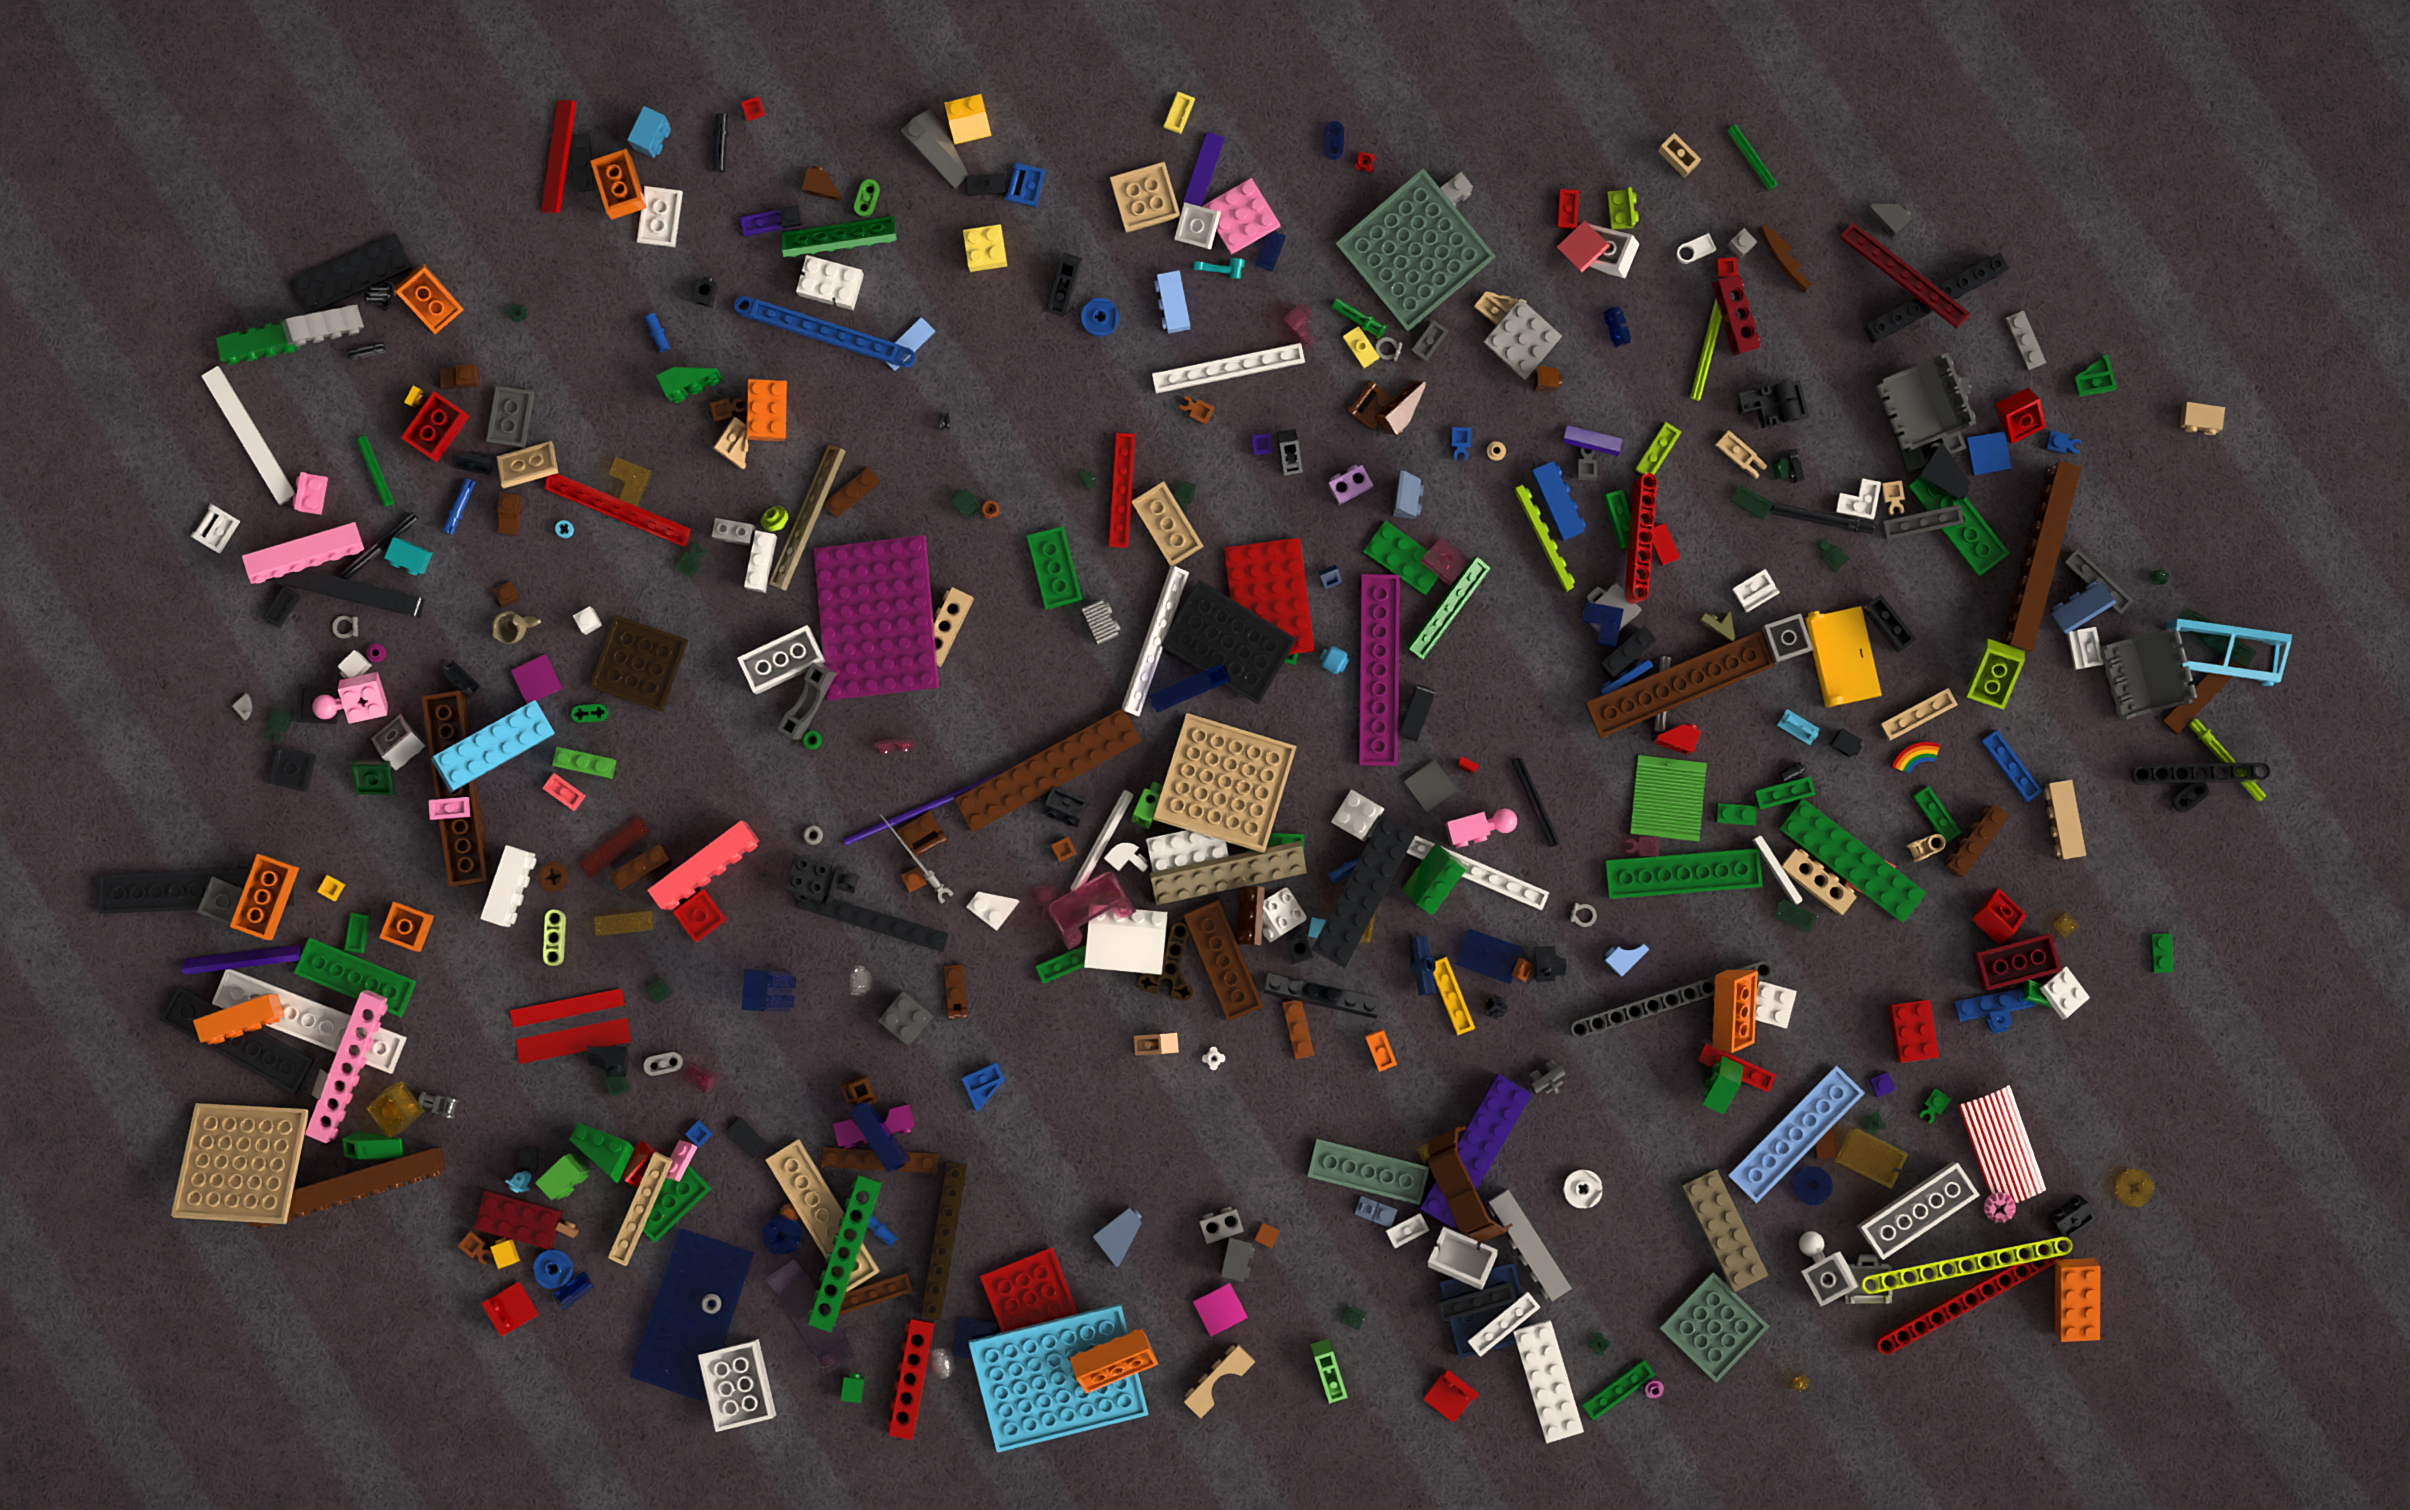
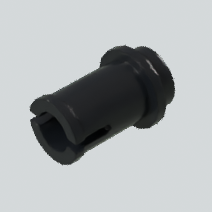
M1794 762L1793 766L1779 772V774L1786 783L1798 775L1802 776L1805 769L1801 762Z

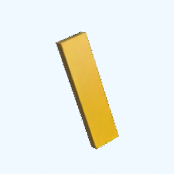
M1447 957L1435 961L1436 969L1433 972V977L1457 1036L1475 1029Z

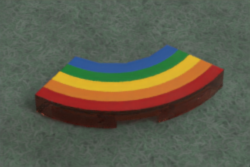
M1921 742L1911 745L1896 756L1891 768L1909 774L1913 767L1921 762L1933 763L1941 744Z

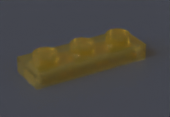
M653 911L594 917L596 936L655 930Z

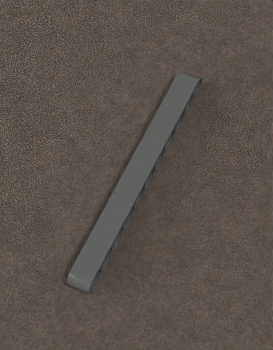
M1764 961L1734 969L1757 970L1760 965H1764L1766 973L1763 976L1758 974L1757 981L1768 978L1772 973L1771 965ZM1716 976L1573 1021L1570 1024L1569 1032L1574 1037L1582 1038L1715 995L1714 981ZM1706 982L1711 985L1709 993H1705L1702 989L1703 984ZM1687 988L1693 991L1691 999H1687L1684 996V991ZM1672 994L1675 998V1002L1672 1005L1666 1003V996ZM1650 1000H1654L1657 1004L1654 1011H1650L1647 1007ZM1632 1006L1638 1008V1014L1635 1017L1629 1014V1009ZM1613 1012H1618L1620 1015V1020L1617 1023L1611 1020ZM1594 1018H1599L1602 1021V1025L1598 1029L1592 1025ZM1578 1023L1584 1029L1579 1035L1574 1032V1026Z

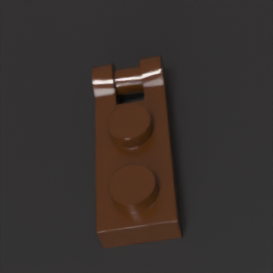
M963 964L944 966L949 1020H955L957 1017L969 1018ZM954 1004H961V1009L954 1010Z

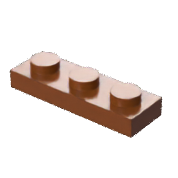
M1293 1000L1282 1003L1295 1059L1313 1056L1314 1051L1302 1002Z

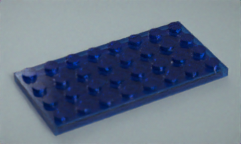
M680 1228L630 1375L631 1378L702 1402L705 1401L707 1392L698 1355L723 1348L755 1252ZM708 1294H716L721 1299V1308L716 1313H707L702 1308V1300ZM710 1300L708 1302L710 1307L715 1306V1302L713 1300Z

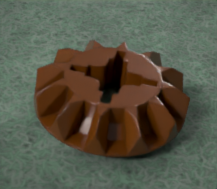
M548 862L538 872L539 885L545 891L558 892L564 889L568 883L569 873L562 864ZM552 869L555 874L561 875V877L556 878L555 884L553 880L546 879L552 875Z

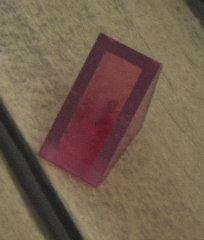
M692 1063L684 1080L702 1092L709 1094L712 1092L719 1075Z

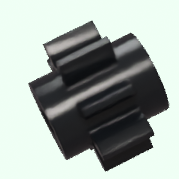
M1495 994L1493 997L1487 998L1484 1002L1485 1015L1495 1020L1498 1017H1503L1508 1008L1504 1004L1506 999Z

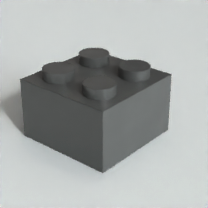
M902 991L878 1021L909 1046L934 1015L907 992Z
M1229 1236L1221 1277L1244 1282L1245 1278H1249L1251 1265H1248L1249 1258L1253 1259L1255 1251L1252 1241Z

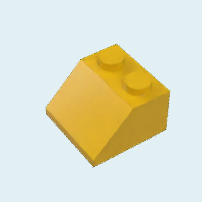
M981 94L944 103L954 144L991 136Z

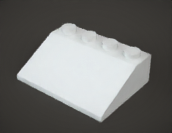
M1090 905L1084 967L1162 975L1167 912Z
M759 1339L698 1355L716 1432L771 1419L776 1416Z

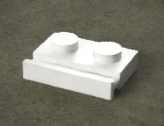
M1766 569L1732 589L1746 613L1780 593Z
M2096 627L2067 633L2074 670L2103 665Z

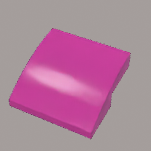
M1230 1283L1193 1301L1210 1336L1247 1318Z

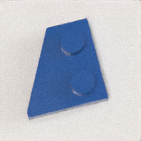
M997 1061L961 1077L976 1112L980 1111L985 1102L1005 1080Z

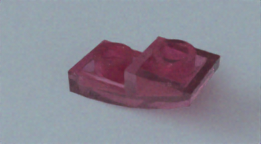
M903 739L884 740L874 744V747L878 749V753L889 755V752L894 753L896 746H899L898 750L909 752L910 749L915 750L916 747L915 741Z

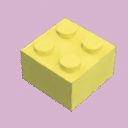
M1001 224L963 230L970 272L1007 266Z

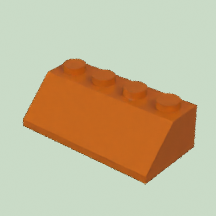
M1726 970L1716 975L1714 981L1713 1048L1734 1053L1754 1043L1757 970Z
M1143 1329L1133 1330L1125 1336L1113 1338L1108 1343L1096 1345L1093 1349L1085 1352H1078L1070 1358L1075 1377L1086 1394L1158 1365Z

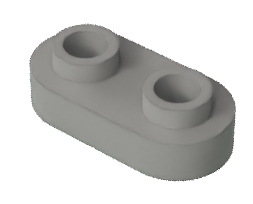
M676 1052L651 1056L645 1060L644 1070L651 1076L674 1072L682 1067L683 1058ZM672 1058H675L677 1061L674 1066L670 1064ZM653 1062H656L658 1065L655 1070L651 1068Z

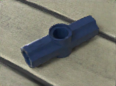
M1427 936L1413 937L1410 939L1413 960L1410 962V969L1412 974L1416 976L1419 996L1433 995L1436 993L1433 977L1436 964L1433 957L1430 956Z

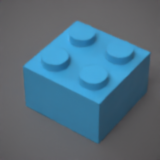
M643 106L628 137V142L634 150L651 158H655L656 154H660L663 147L661 143L664 137L667 138L671 131L670 124L665 115Z

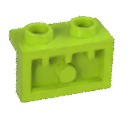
M1628 187L1627 190L1607 192L1611 230L1634 228L1636 222H1638V211H1634L1636 193L1632 192V187Z

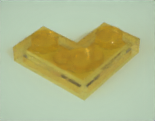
M616 457L609 475L626 482L619 499L638 507L652 471Z

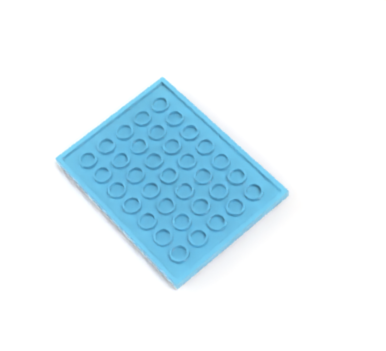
M1121 1303L969 1341L997 1452L1148 1415L1138 1373L1086 1394L1075 1377L1070 1358L1078 1352L1088 1351L1096 1345H1103L1110 1342L1113 1338L1128 1334Z

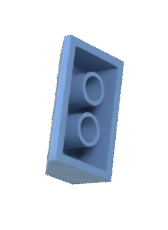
M2094 581L2085 587L2087 590L2083 593L2076 592L2069 597L2070 601L2065 604L2060 602L2052 607L2053 611L2050 614L2063 633H2069L2116 603L2102 582L2096 583Z

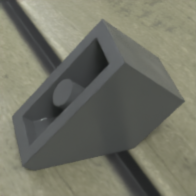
M1873 203L1867 209L1870 215L1892 238L1912 220L1910 211L1900 204Z

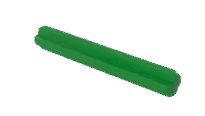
M1734 124L1729 127L1727 132L1768 190L1773 189L1777 182L1738 126Z
M365 435L360 436L356 439V442L384 507L394 504V500L368 438Z

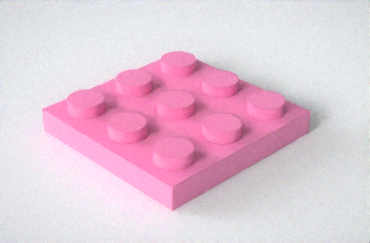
M1252 178L1203 205L1204 208L1221 212L1216 231L1231 255L1280 227V223Z

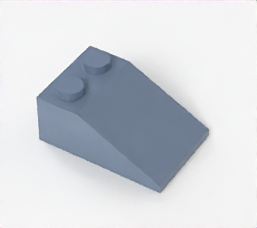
M1401 470L1397 479L1392 517L1416 519V515H1420L1421 504L1418 503L1419 496H1423L1424 485H1420V478Z

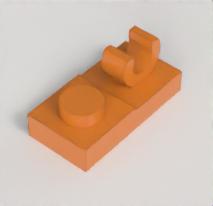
M1383 1029L1365 1036L1379 1072L1397 1065Z

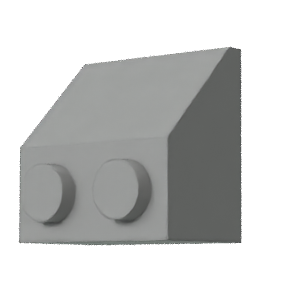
M401 714L371 738L381 757L385 761H390L391 766L395 770L404 766L410 758L418 754L426 746L421 737Z

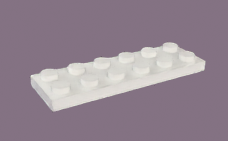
M1551 1320L1514 1330V1337L1546 1443L1584 1432Z

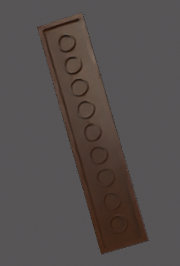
M1758 631L1590 700L1585 705L1598 737L1602 738L1772 668L1774 663L1761 631Z
M1120 708L954 799L971 831L975 832L1049 792L1053 786L1058 787L1141 742V739L1126 711Z

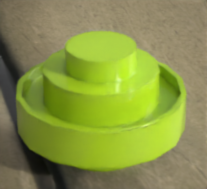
M781 506L770 508L762 516L761 525L769 532L781 530L788 520V513Z

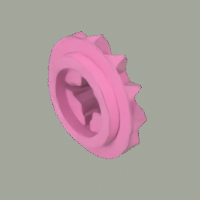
M1998 1192L1991 1194L1984 1203L1985 1214L1988 1219L1993 1220L1995 1223H2005V1221L2012 1219L2015 1213V1202L2006 1193ZM1995 1204L1999 1206L2004 1205L2005 1213L2001 1211L1995 1212L1997 1210Z

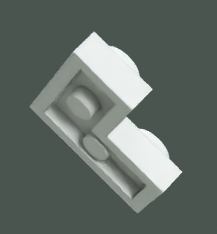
M1862 478L1858 497L1843 493L1838 495L1835 513L1874 520L1881 482Z

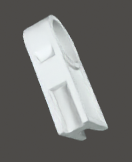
M1708 233L1682 244L1678 248L1676 256L1679 262L1688 264L1715 252L1716 247ZM1684 247L1690 248L1693 252V257L1690 260L1682 259L1679 254L1680 249Z

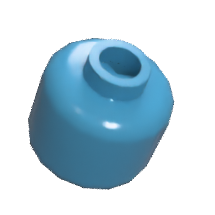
M1331 646L1328 650L1324 649L1319 658L1323 660L1321 666L1334 674L1343 672L1349 661L1347 653L1335 646Z

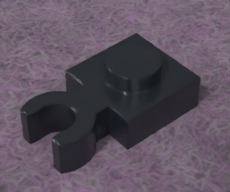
M1791 449L1787 452L1790 461L1788 473L1790 479H1793L1795 484L1802 482L1805 477L1801 462L1798 459L1797 449Z

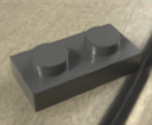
M1433 320L1411 352L1427 362L1449 331Z

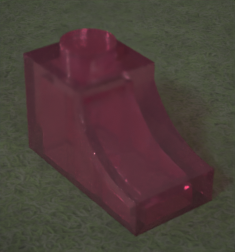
M1299 303L1283 319V323L1310 349L1316 341L1309 328V324L1313 320L1311 315L1313 312L1307 305L1302 306Z

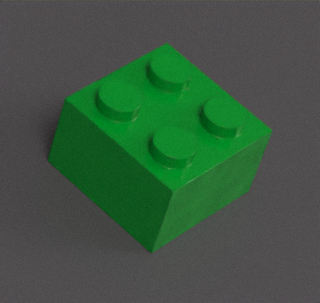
M1722 1056L1719 1062L1716 1061L1714 1063L1711 1077L1707 1076L1703 1084L1705 1088L1701 1096L1704 1097L1702 1105L1724 1115L1741 1085L1743 1065Z

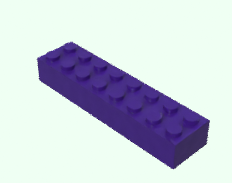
M1496 1074L1469 1120L1467 1128L1464 1129L1458 1139L1457 1151L1476 1190L1532 1095L1499 1074ZM1435 1179L1419 1208L1450 1227L1455 1228L1456 1222Z

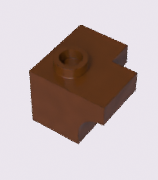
M867 1074L840 1084L847 1103L855 1101L859 1108L878 1101Z

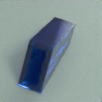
M1220 664L1149 695L1151 704L1158 713L1227 683L1229 679L1223 665Z
M862 1101L853 1107L854 1111L850 1115L887 1172L897 1171L911 1161L870 1102L863 1103Z

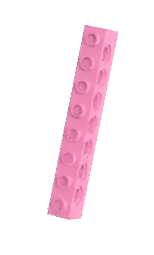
M364 990L360 993L328 1074L321 1099L317 1102L305 1135L324 1143H328L337 1137L339 1132L337 1126L345 1117V1106L350 1103L353 1096L351 1093L352 1088L357 1085L360 1079L358 1073L360 1068L362 1069L367 1061L365 1055L373 1046L374 1040L372 1038L374 1033H377L380 1028L381 1022L379 1020L381 1015H384L388 1005L386 1002L388 998L369 990ZM367 1009L372 1011V1018L366 1016ZM359 1027L365 1029V1036L360 1035ZM352 1045H356L358 1047V1054H355L352 1051ZM345 1063L351 1065V1072L345 1069ZM339 1080L344 1083V1089L339 1088ZM332 1098L336 1099L338 1103L337 1107H334L331 1104ZM324 1116L330 1118V1125L324 1122Z

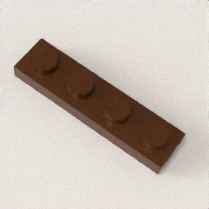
M908 1272L846 1292L839 1316L913 1292Z

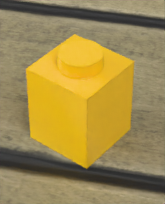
M506 1238L495 1241V1246L490 1247L498 1269L520 1261L513 1239L507 1241Z

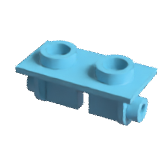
M1788 709L1777 725L1808 745H1811L1812 741L1816 739L1820 730Z
M528 1171L516 1173L512 1179H508L505 1182L516 1193L528 1191L530 1188L527 1185L531 1180V1174Z

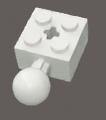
M1810 1231L1801 1236L1799 1240L1800 1250L1805 1255L1812 1256L1816 1263L1801 1272L1820 1306L1826 1305L1859 1287L1841 1252L1834 1253L1826 1258L1822 1252L1824 1240L1820 1234ZM1830 1276L1833 1277V1281L1831 1282L1828 1281V1278Z

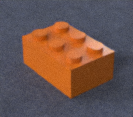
M627 149L591 160L606 213L611 220L647 208L632 157Z
M748 379L746 440H785L787 381Z

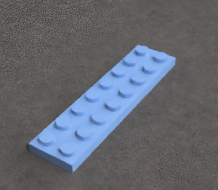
M1835 1066L1728 1176L1757 1203L1861 1098L1864 1092L1838 1066Z

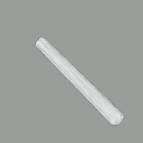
M1124 790L1070 887L1071 891L1077 894L1081 893L1133 798V794L1129 791Z

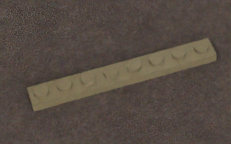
M828 445L769 585L786 591L842 462L845 450Z

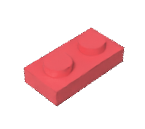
M553 773L543 787L545 791L573 811L577 809L586 796L556 773Z

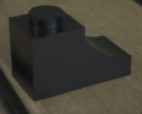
M1296 429L1277 432L1284 476L1303 473Z
M627 1046L588 1047L587 1055L590 1066L604 1069L607 1077H627L629 1063Z

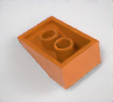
M424 263L396 286V293L434 334L439 332L464 310Z

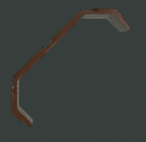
M1459 1126L1429 1140L1428 1162L1439 1188L1447 1200V1205L1458 1228L1462 1233L1468 1235L1469 1238L1478 1241L1479 1244L1509 1231L1508 1228L1513 1225L1511 1223L1501 1227L1488 1217L1457 1151L1458 1132L1467 1128L1466 1126Z

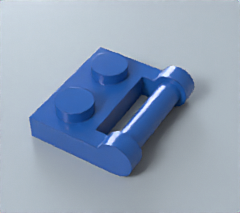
M1013 163L1011 168L1013 172L1004 200L1037 208L1046 170ZM1020 172H1025L1020 196H1017L1015 191Z

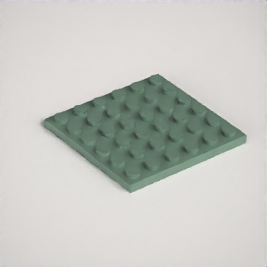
M1424 168L1336 243L1407 331L1411 330L1496 258L1494 253Z

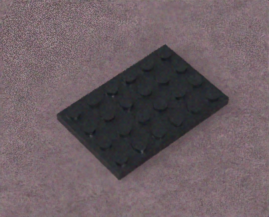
M1198 580L1161 646L1259 705L1298 639L1204 581Z

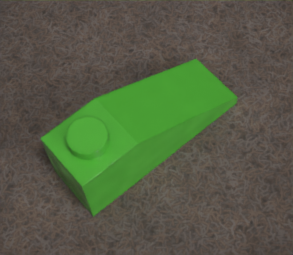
M1325 1339L1310 1344L1329 1403L1348 1398L1330 1340Z

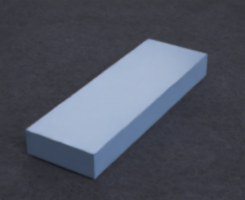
M921 317L895 343L903 347H909L915 352L935 330ZM907 353L900 356L901 361H906L910 355ZM886 362L894 371L900 367Z

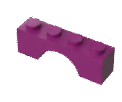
M910 1104L889 1109L887 1120L876 1129L863 1128L854 1118L834 1123L833 1126L838 1147L844 1146V1149L854 1147L855 1142L858 1141L866 1144L873 1142L874 1137L881 1136L882 1139L893 1137V1132L900 1131V1134L912 1132L911 1128L915 1127Z

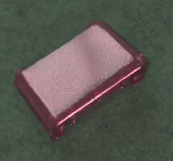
M1112 872L1103 873L1052 902L1049 906V914L1068 950L1081 942L1082 934L1078 927L1110 909H1113L1114 913L1121 918L1130 916L1136 910L1117 876Z

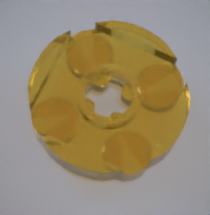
M2126 1169L2120 1172L2114 1181L2116 1198L2126 1206L2139 1208L2147 1204L2153 1196L2155 1185L2151 1177L2143 1170ZM2137 1182L2138 1191L2131 1193L2129 1185Z

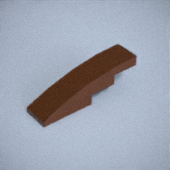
M1764 223L1760 227L1759 232L1767 249L1787 277L1805 293L1812 283L1798 272L1802 265L1788 254L1793 247Z

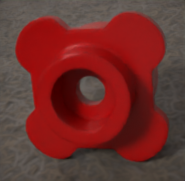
M1359 152L1355 168L1371 172L1375 155Z

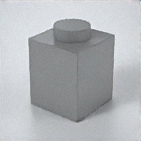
M1744 228L1727 246L1741 259L1755 246L1757 241Z

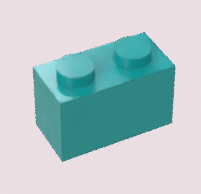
M393 537L384 558L389 560L390 565L397 568L403 566L407 568L406 572L417 576L418 573H425L433 553L401 538Z

